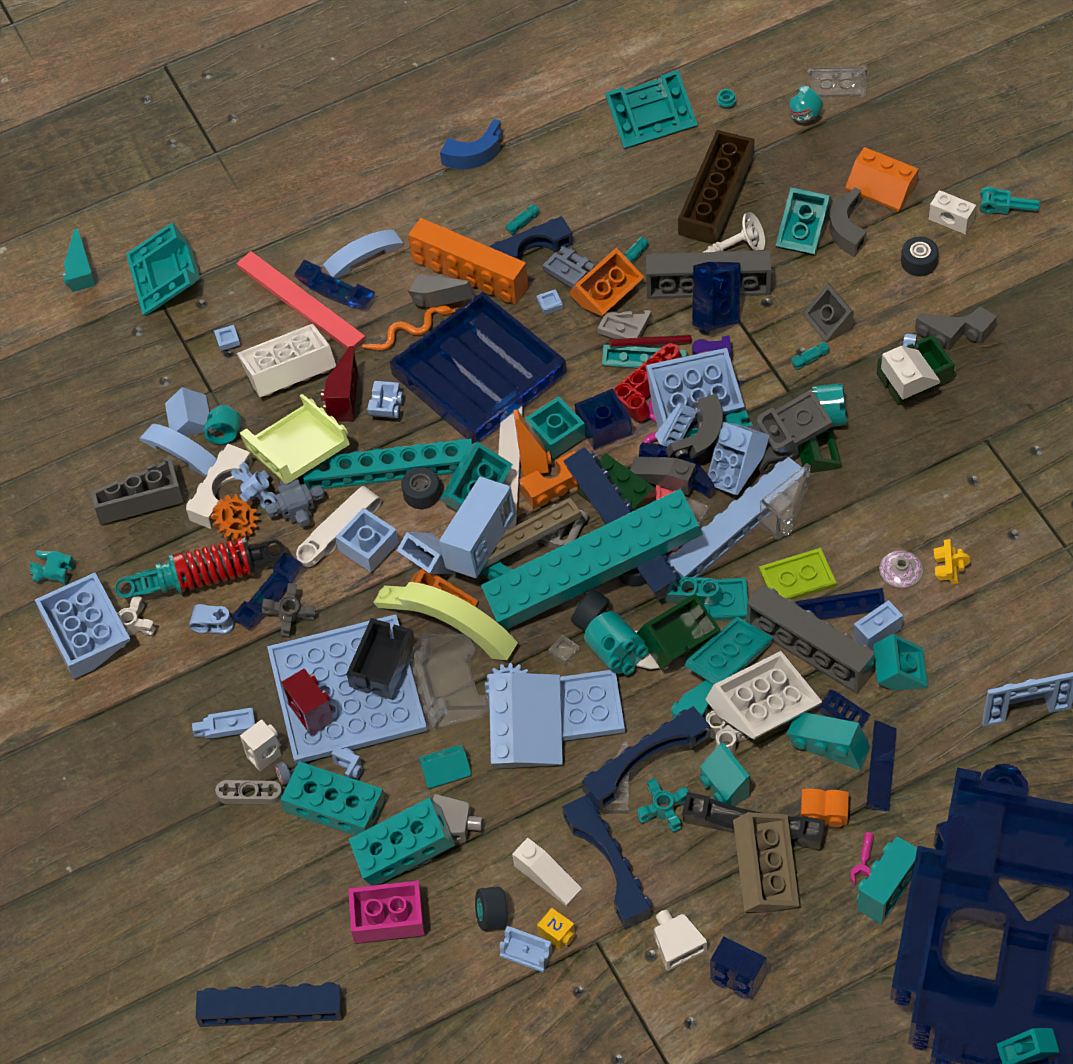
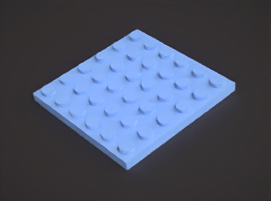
M397 615L377 619L390 623L392 639H394L392 627L394 624L399 626ZM369 621L267 646L295 764H298L299 761L307 762L330 756L336 746L341 749L348 748L354 750L427 731L409 660L405 665L391 699L372 694L371 689L366 692L349 687L346 673ZM304 668L309 675L313 673L317 678L319 689L321 691L325 690L331 699L329 703L334 710L331 713L333 723L311 736L287 704L281 683Z

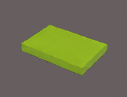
M821 548L759 566V572L765 586L775 589L779 595L786 599H799L834 588L837 585Z

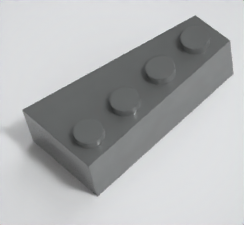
M171 456L164 458V462L158 465L153 463L147 466V470L137 475L135 472L128 475L120 483L115 481L91 492L99 523L104 524L183 503Z

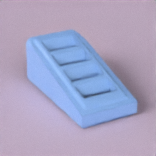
M679 403L656 432L655 436L658 442L668 447L670 443L682 440L697 412L696 409Z

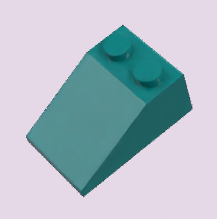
M790 188L776 247L815 255L829 219L833 203L830 195Z

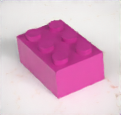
M419 881L348 888L351 933L354 943L425 935Z

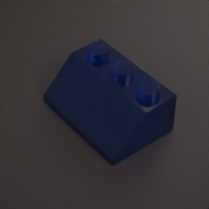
M705 262L693 265V326L712 331L739 323L741 263Z

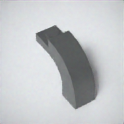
M856 187L850 193H846L843 199L839 197L834 199L830 209L829 230L833 241L840 249L854 257L866 244L867 235L866 230L854 225L849 220V216L861 201V190Z
M717 394L696 400L692 408L697 411L695 415L698 421V431L691 437L670 443L666 448L668 457L676 455V458H680L689 452L691 459L704 453L714 442L720 432L723 419L722 407Z

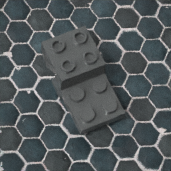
M812 389L776 410L772 407L761 413L756 419L758 425L748 426V428L769 435L764 456L757 465L759 472L763 475L772 470L778 462H783L787 457H795L799 454L797 446L834 426Z

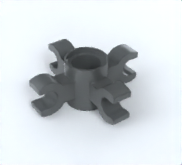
M288 583L287 595L281 599L280 603L270 599H263L262 614H278L279 619L282 621L280 636L289 637L291 623L295 622L298 617L314 621L316 607L299 605L298 600L295 598L297 584ZM285 608H291V609H293L294 611H292V612H287V611H285L284 609H285Z

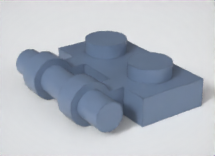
M562 246L559 251L562 256L555 252L543 264V271L573 288L587 274L585 270L591 271L596 265L591 263V260L587 257L579 256L572 248L568 249Z

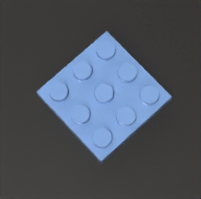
M606 670L560 677L562 741L625 733L616 673Z

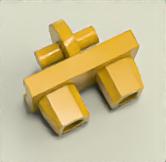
M950 539L944 540V546L934 549L936 562L945 561V565L935 567V575L938 581L950 580L952 585L959 584L958 570H965V566L971 562L970 556L964 553L963 549H958L956 554V549L952 547Z

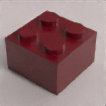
M304 668L281 682L287 704L310 736L333 723L331 713L334 710L329 703L331 699L325 690L321 691L319 689V682L313 673L309 675Z

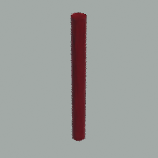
M691 335L609 339V347L691 343Z

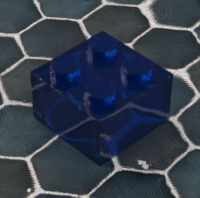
M613 388L575 404V413L585 423V434L593 450L632 434L631 419Z
M723 936L710 959V979L719 987H727L733 990L741 998L747 997L753 1000L766 977L767 957Z

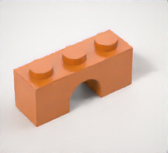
M575 451L556 460L557 473L559 474L557 477L545 478L536 470L519 479L520 491L533 509L544 506L558 496L561 497L569 490L578 487V483L563 462V460L574 454Z

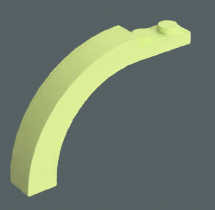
M409 582L406 587L384 586L373 602L378 608L416 611L442 620L471 638L491 659L508 660L518 644L501 625L475 606L455 595L429 585Z

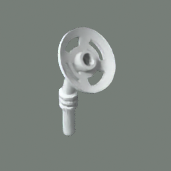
M751 212L745 213L741 233L722 242H716L708 246V249L703 252H724V249L743 240L747 241L754 251L763 250L765 247V236L758 218Z

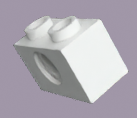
M939 190L930 204L929 220L966 234L974 222L976 205Z
M260 720L240 735L246 757L259 771H262L281 756L279 749L281 744L276 738L278 733L271 724L267 726L263 720Z

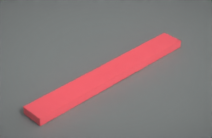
M252 251L237 263V267L344 348L348 349L349 346H354L355 350L366 340L365 335Z

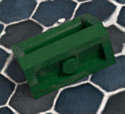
M831 429L823 431L798 446L802 467L807 473L835 470L842 467L834 432ZM818 439H827L831 459L821 458L817 443Z

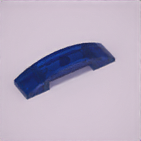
M305 259L294 273V277L313 291L349 307L365 309L375 295V291L357 284L354 287L323 273L322 267Z
M642 442L639 447V457L676 458V455L668 457L666 452L667 446ZM685 455L678 458L696 464V475L692 488L711 499L714 484L709 475L688 456Z
M285 552L272 567L273 573L249 602L244 601L231 616V619L248 630L259 623L267 615L262 614L263 599L279 602L287 592L288 583H293L303 565L302 562Z

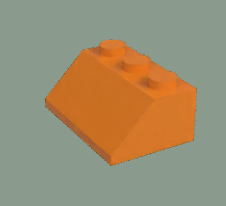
M864 147L854 162L845 190L851 192L856 187L861 190V197L900 212L917 185L919 169Z
M615 248L578 281L569 294L583 309L603 316L643 280L644 276Z

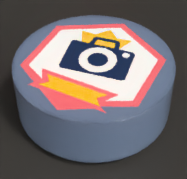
M282 761L275 764V770L281 785L288 784L291 775L286 763Z

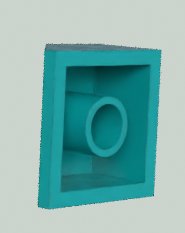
M895 634L873 644L878 684L891 690L925 689L928 687L923 647Z
M723 742L720 743L700 766L699 780L704 788L710 789L714 800L736 806L749 797L750 776Z

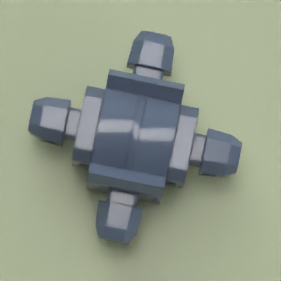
M298 479L291 481L287 485L280 480L281 486H278L279 493L275 495L277 502H272L265 506L268 517L279 515L278 513H281L283 518H289L291 523L297 522L302 527L308 525L309 517L312 516L310 509L314 508L313 500L317 501L324 496L322 487L315 486L308 490L306 484H299Z

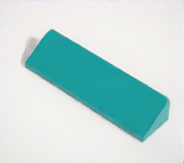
M603 345L602 366L638 368L661 348L609 347V345ZM680 350L682 357H686L687 350Z

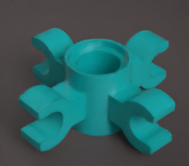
M655 778L647 781V790L653 797V804L637 809V817L640 823H646L656 816L659 819L666 820L672 832L681 829L679 825L681 822L674 813V807L685 804L686 795L689 792L687 787H683L674 794H671L668 791H661ZM666 803L668 806L660 807L659 804Z

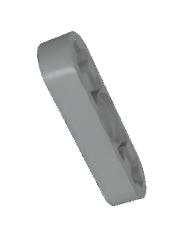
M224 780L218 783L215 789L218 800L224 804H276L283 795L281 786L276 781ZM247 788L255 789L254 795L250 797L244 796L243 791ZM226 789H230V792H228L227 795L224 796L223 792H225ZM271 789H275L273 796L268 795Z

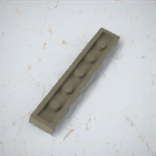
M568 498L505 531L483 569L581 518V511L571 498Z

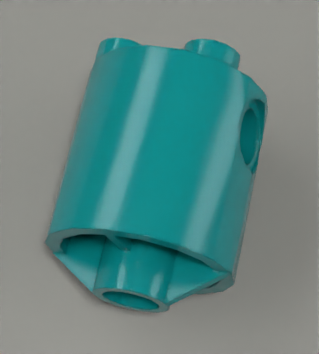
M608 611L600 614L590 622L585 630V643L613 673L631 674L642 657L648 653L645 641L617 612Z

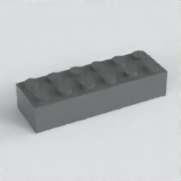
M770 250L646 254L647 299L770 295Z
M763 584L747 602L746 622L772 636L775 644L852 692L858 694L871 678L875 653L868 646L854 641L850 635L836 630L829 622H823L811 611H805L793 600L782 597L775 589L768 588Z

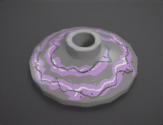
M903 550L893 551L881 560L879 571L881 578L889 586L897 589H907L915 586L921 580L923 565L919 558L911 552Z

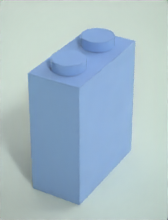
M406 532L396 551L429 574L455 573V571L445 568L439 538L432 533Z

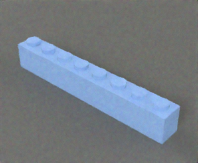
M789 457L783 462H778L770 473L764 474L759 479L756 485L747 488L743 496L738 500L732 501L723 513H718L709 525L703 526L701 528L702 536L683 544L682 548L676 553H671L667 557L668 561H666L669 568L674 566L680 577H698L800 490L807 483V471Z

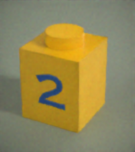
M553 908L537 924L538 935L545 940L551 941V944L559 950L565 945L568 946L575 938L574 923Z

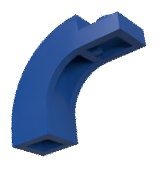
M493 119L485 134L473 142H460L448 138L440 151L441 164L454 169H472L490 162L501 151L500 140L503 136L501 121Z

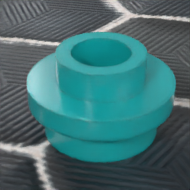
M723 89L717 95V103L722 107H731L736 103V95L730 89Z

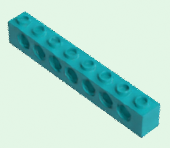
M458 439L447 442L438 441L430 444H416L405 447L396 446L388 449L334 454L304 473V483L308 490L315 486H321L324 490L399 481L403 479L408 471L419 467L429 468L437 476L454 474L468 447L472 445V439Z

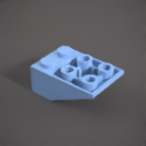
M722 422L705 484L738 495L763 458L769 435L739 424Z

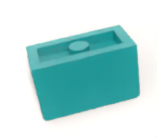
M462 744L418 757L428 788L471 775Z

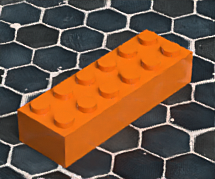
M423 218L419 219L408 234L411 258L417 264L425 265L435 272L448 275L450 278L469 281L472 287L515 305L528 289L526 262Z

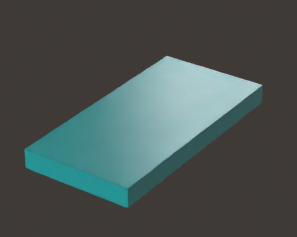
M736 617L686 660L685 667L716 684L742 671L773 643V637L743 619Z

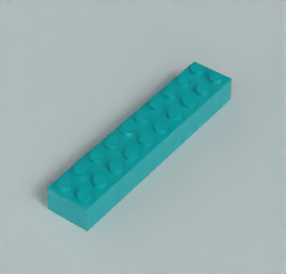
M679 489L482 584L481 587L497 623L507 630L702 536L703 533L682 490Z

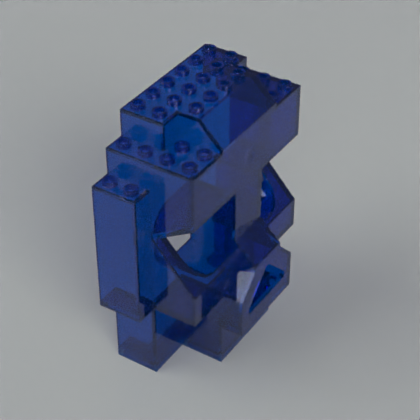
M957 767L942 850L917 846L890 999L895 1000L894 1003L901 1006L914 1004L908 1044H911L912 1048L926 1051L927 1048L932 1049L930 1064H1002L997 1044L1032 1028H1053L1059 1053L1026 1064H1073V996L1045 990L1053 937L1073 940V804L1027 796L1028 788L981 780V772ZM1000 878H1007L1064 889L1069 892V896L1032 921H1027L1001 887L998 880ZM960 920H973L1003 926L994 980L963 974L953 970L946 964L943 959L942 948L948 926Z

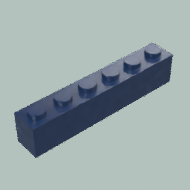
M326 982L322 985L303 983L299 986L291 987L280 984L269 988L259 985L248 989H241L239 987H229L226 990L205 988L203 991H197L195 1018L199 1027L341 1021L342 990L340 984Z

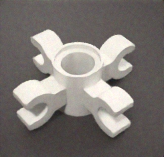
M133 596L129 608H124L119 613L116 612L129 636L135 635L139 631L153 636L156 629L153 626V621L138 618L145 605L141 603L142 597Z

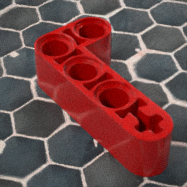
M670 343L663 346L614 388V396L619 407L634 420L643 421L650 415V409L645 400L650 395L646 365L682 358L676 344Z

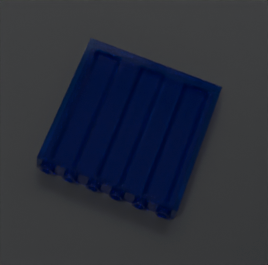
M483 291L463 307L458 308L447 319L442 320L431 331L426 332L418 341L410 344L406 350L396 355L389 362L392 375L466 439H472V444L480 441L498 427L503 420L513 414V410H518L520 407L525 406L567 373L566 360Z

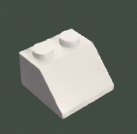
M899 346L882 354L881 369L902 400L940 383V380L919 350Z

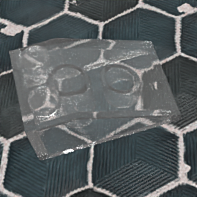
M808 463L760 501V525L777 540L784 535H789L794 528L809 490L810 465Z

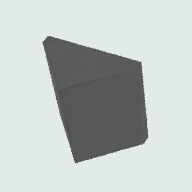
M829 283L803 313L825 342H830L853 329L854 311Z

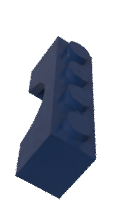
M560 216L538 226L531 227L519 234H514L502 241H497L489 247L520 259L524 252L535 247L548 248L553 252L560 251L562 246L568 248L573 245V233L564 218Z

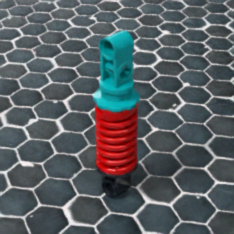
M244 535L241 538H237L234 544L230 540L227 541L226 547L224 543H219L218 550L213 544L210 546V552L207 547L201 549L202 554L199 549H195L193 551L194 556L191 551H186L185 556L182 553L170 554L169 562L163 564L156 563L155 569L143 570L119 578L115 585V592L122 598H128L139 594L152 593L159 589L166 593L167 590L176 588L180 595L186 591L187 587L190 590H194L196 585L199 588H203L204 584L207 586H211L213 582L218 584L221 579L224 582L228 581L229 577L234 580L237 578V575L240 578L246 575L254 576V565L281 558L284 553V546L278 539H269L249 545ZM272 543L280 546V552L276 555L268 552V547ZM121 582H129L132 587L131 591L128 593L121 592L119 589Z

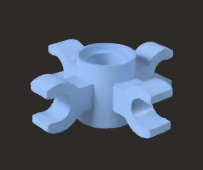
M242 462L239 467L243 472H239L236 468L231 472L233 477L243 481L240 486L242 491L240 497L244 502L258 497L264 509L269 504L266 499H270L274 503L276 502L275 494L266 490L269 487L267 478L270 475L265 470H262L261 473L255 472L252 475L249 471V466Z

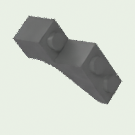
M980 306L973 313L964 317L922 313L916 318L915 331L923 337L933 334L940 345L947 350H950L963 335L981 345L995 329L997 316Z

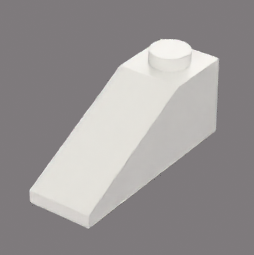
M529 838L512 854L514 866L566 907L582 891V888L557 862Z

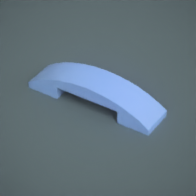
M394 230L375 232L344 246L333 254L323 264V267L332 280L351 272L350 266L380 251H384L387 254L404 245Z
M152 424L140 437V441L156 450L161 448L188 463L190 469L204 477H207L209 468L214 466L217 461L211 453L190 438L162 425Z

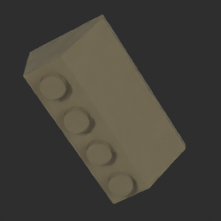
M747 812L734 819L733 824L744 912H770L798 907L799 899L788 815Z

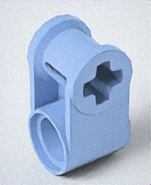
M197 604L194 606L189 628L198 633L227 634L233 630L234 622L226 607Z

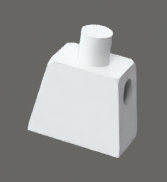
M663 910L656 915L660 925L654 929V937L667 971L707 952L706 939L684 914L672 918L668 910Z

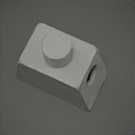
M434 794L433 800L441 807L454 843L466 842L468 830H482L483 817L471 816L469 803Z

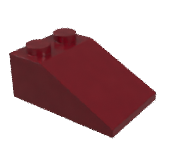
M349 346L325 380V389H321V401H324L323 409L329 417L333 416L337 422H354L358 366L354 346Z

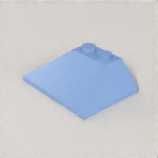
M1073 672L1037 680L1029 679L1023 683L1006 684L1003 687L988 690L982 719L983 727L1005 722L1009 704L1044 697L1049 713L1070 709L1073 703Z

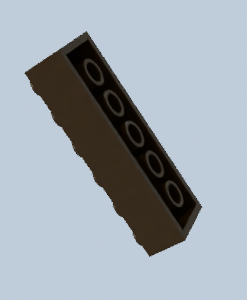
M716 130L678 217L679 235L714 244L718 242L753 159L755 139Z

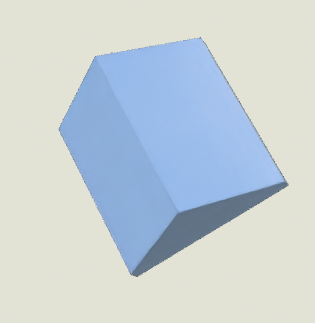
M182 387L165 403L169 428L184 436L203 433L209 414L207 397L205 394Z

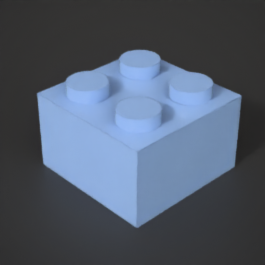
M362 508L335 537L338 551L369 572H372L399 544L397 530L365 508Z

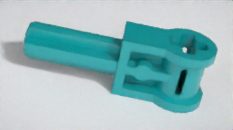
M985 187L980 191L982 202L979 208L985 214H1008L1009 208L1038 211L1040 201L1010 197L1011 191Z

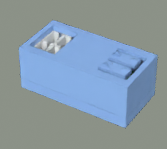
M483 477L478 478L439 540L446 569L474 578L478 577L516 515L511 486Z

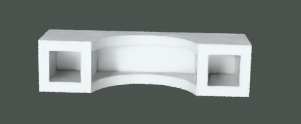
M227 444L225 449L220 451L216 463L209 468L206 479L203 483L199 484L197 493L187 503L186 511L190 521L210 529L213 528L212 524L216 520L211 519V515L215 513L212 509L218 502L215 498L216 493L225 483L241 480L233 477L231 472L235 468L239 472H243L239 467L242 462H245L249 469L251 468L253 462L250 452Z

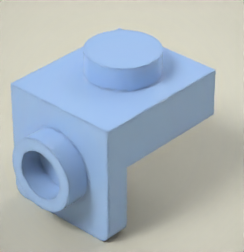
M336 746L331 753L334 764L347 769L345 772L346 777L358 779L363 770L360 756L355 755L348 748L341 749Z

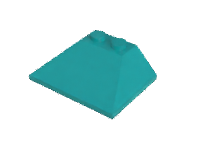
M679 70L660 75L658 80L624 90V87L604 93L623 149L698 125Z
M173 222L126 253L141 311L144 316L193 285L200 278L192 248Z

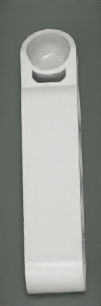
M360 487L299 545L296 552L298 563L304 567H312L324 556L331 554L337 548L335 537L362 508L373 514L379 508L382 499L367 487Z

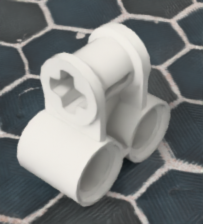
M715 711L708 713L706 721L710 724V737L716 739V747L724 741L730 742L726 747L734 755L736 752V742L750 737L720 718ZM713 723H719V724H721V725H720V726H713L712 724H713Z

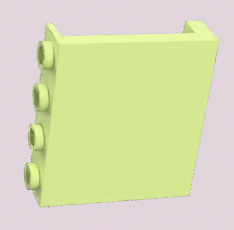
M303 394L300 395L303 402L302 407L255 436L247 428L240 432L246 449L286 485L350 445L347 439L349 435L347 429L342 424L339 425L333 416L329 417L322 407H317L313 399H308Z

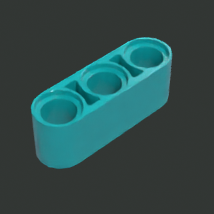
M679 577L678 581L681 586L662 598L667 603H680L696 593L703 605H716L722 600L723 595L715 579ZM694 588L692 592L685 593L687 589ZM710 589H715L714 593L706 594Z

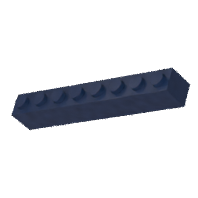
M584 446L563 460L567 469L605 524L615 521L634 510L627 499L625 501L621 499L620 495L622 492L616 483L611 485L608 480L611 477L604 467L600 469L597 465L600 461L593 451L589 453ZM665 554L636 567L658 600L681 586L678 581L680 575L674 566L669 568L666 563L668 558Z

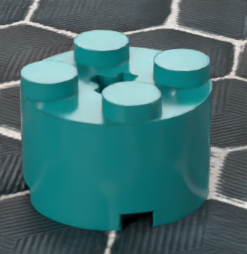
M843 383L813 386V392L833 422L834 426L832 427L847 425Z

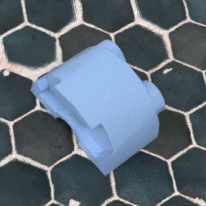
M374 381L372 399L369 400L367 408L368 415H373V417L399 418L400 407L398 404L403 403V392L399 391V383Z

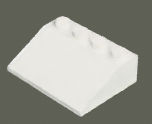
M313 323L237 353L259 397L269 396L274 391L289 388L299 381H307L312 376L327 373L336 366L330 345Z
M782 651L714 684L705 699L720 718L752 739L760 737L822 703Z

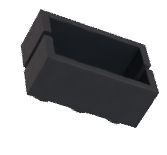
M371 618L346 673L349 687L366 692L371 689L372 694L391 699L415 644L413 630L394 624L392 627L394 639H392L390 623Z

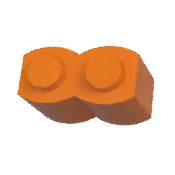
M802 789L801 817L803 815L825 820V824L835 828L847 825L849 792L842 790Z

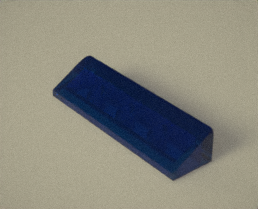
M876 588L794 602L805 611H811L818 619L823 620L872 612L884 604L885 600L883 588Z
M875 720L866 809L889 811L897 728Z

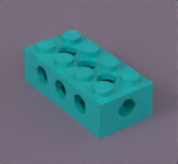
M299 761L280 801L285 813L356 836L375 825L384 806L385 796L382 788Z
M430 797L349 839L362 878L372 886L379 885L455 846L441 807Z

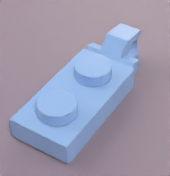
M253 708L209 714L202 722L192 723L194 737L218 738L243 734L255 725Z

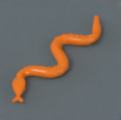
M446 305L429 308L424 314V325L422 327L416 328L403 321L395 322L389 326L387 342L385 344H363L362 348L376 351L390 349L395 341V332L400 329L412 335H425L431 329L432 314L438 312L441 315H449L455 312L459 315L458 311H460V308L453 310Z

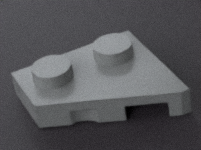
M644 310L645 314H632V311L605 313L597 331L599 334L614 339L639 338L651 318V311Z

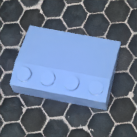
M727 348L646 365L653 413L658 430L679 403L692 408L697 399L713 394L718 396L723 417L729 413H739L745 407ZM696 415L694 416L692 422H698Z
M92 573L35 599L38 611L73 679L93 671L130 641V637L96 573Z
M530 673L489 674L491 764L493 767L500 769L563 765L560 675Z

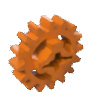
M237 494L232 499L229 495H226L224 500L220 499L212 509L215 513L211 515V519L216 520L212 526H218L219 528L217 534L223 532L224 539L231 536L232 541L244 535L249 537L253 533L252 530L257 527L255 522L259 519V517L253 515L257 509L250 508L252 502L246 503L242 499H238Z

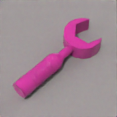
M866 832L864 835L860 855L862 862L851 870L850 880L854 886L857 875L862 874L869 877L871 874L870 868L866 866V861L870 858L874 834Z

